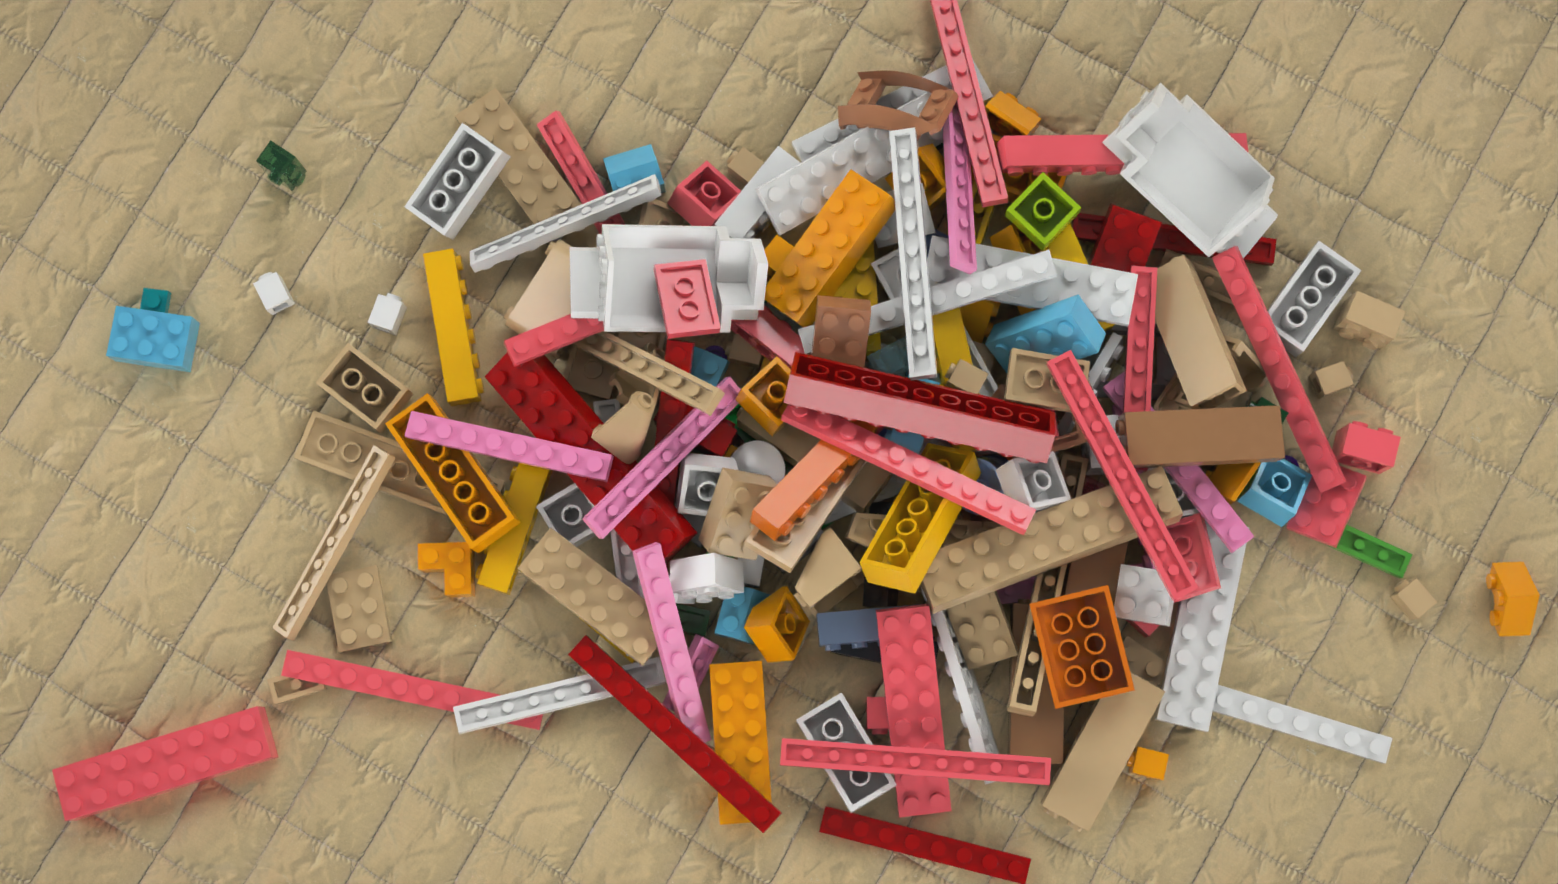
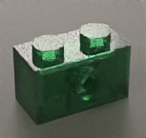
M271 140L256 160L268 175L267 178L278 186L282 184L293 191L305 179L307 171L299 160Z

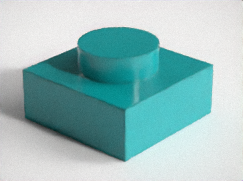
M143 288L140 309L168 313L171 292Z

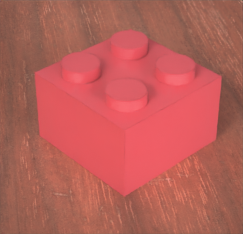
M706 161L676 187L667 204L692 226H715L714 224L739 195L741 190L712 164Z
M1353 421L1336 431L1332 451L1340 464L1381 474L1394 467L1401 437L1393 435V431L1389 429L1378 428V430L1368 428L1366 423Z

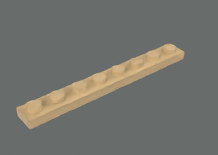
M602 331L572 343V345L709 416L712 415L725 395L721 389L608 332Z
M375 445L371 449L272 627L289 640L294 641L395 460L394 456Z

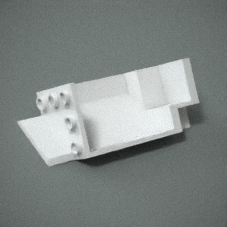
M1159 83L1150 93L1146 90L1140 97V102L1129 110L1118 123L1119 126L1102 143L1124 163L1120 174L1208 257L1215 252L1222 253L1234 246H1238L1244 258L1278 216L1267 205L1270 201L1269 195L1273 191L1272 185L1275 178L1188 95H1185L1179 101L1164 85Z
M602 224V234H597V248L569 247L571 318H593L603 321L604 332H666L654 275L655 264L706 259L721 327L720 333H730L731 320H758V310H764L768 260L761 239L730 238L726 226Z

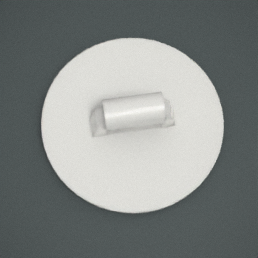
M758 440L747 442L741 445L731 456V458H735L739 471L770 476L776 484L785 477L784 459L779 450L768 442Z

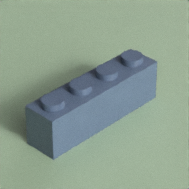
M904 606L817 613L819 647H825V651L841 650V645L851 644L852 649L866 648L869 642H878L879 646L876 610Z

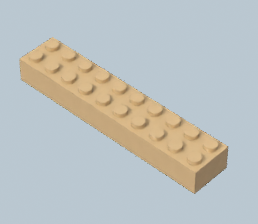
M1159 466L1138 474L1165 526L1179 522L1183 512L1163 467ZM1109 485L1034 513L1024 535L1002 525L940 548L924 576L921 586L932 614L1127 542L1137 538L1138 535L1112 486Z

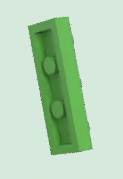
M1346 525L1337 548L1329 546L1399 579L1403 578L1413 555L1349 525Z

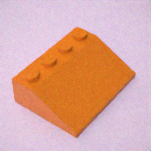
M1108 585L1029 604L1055 709L1135 691Z

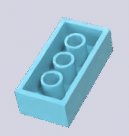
M1078 294L1047 305L1044 308L1036 309L993 325L985 345L1007 373L1010 350L1012 348L1057 356L1071 350L1076 359H1082L1099 352L1106 333Z

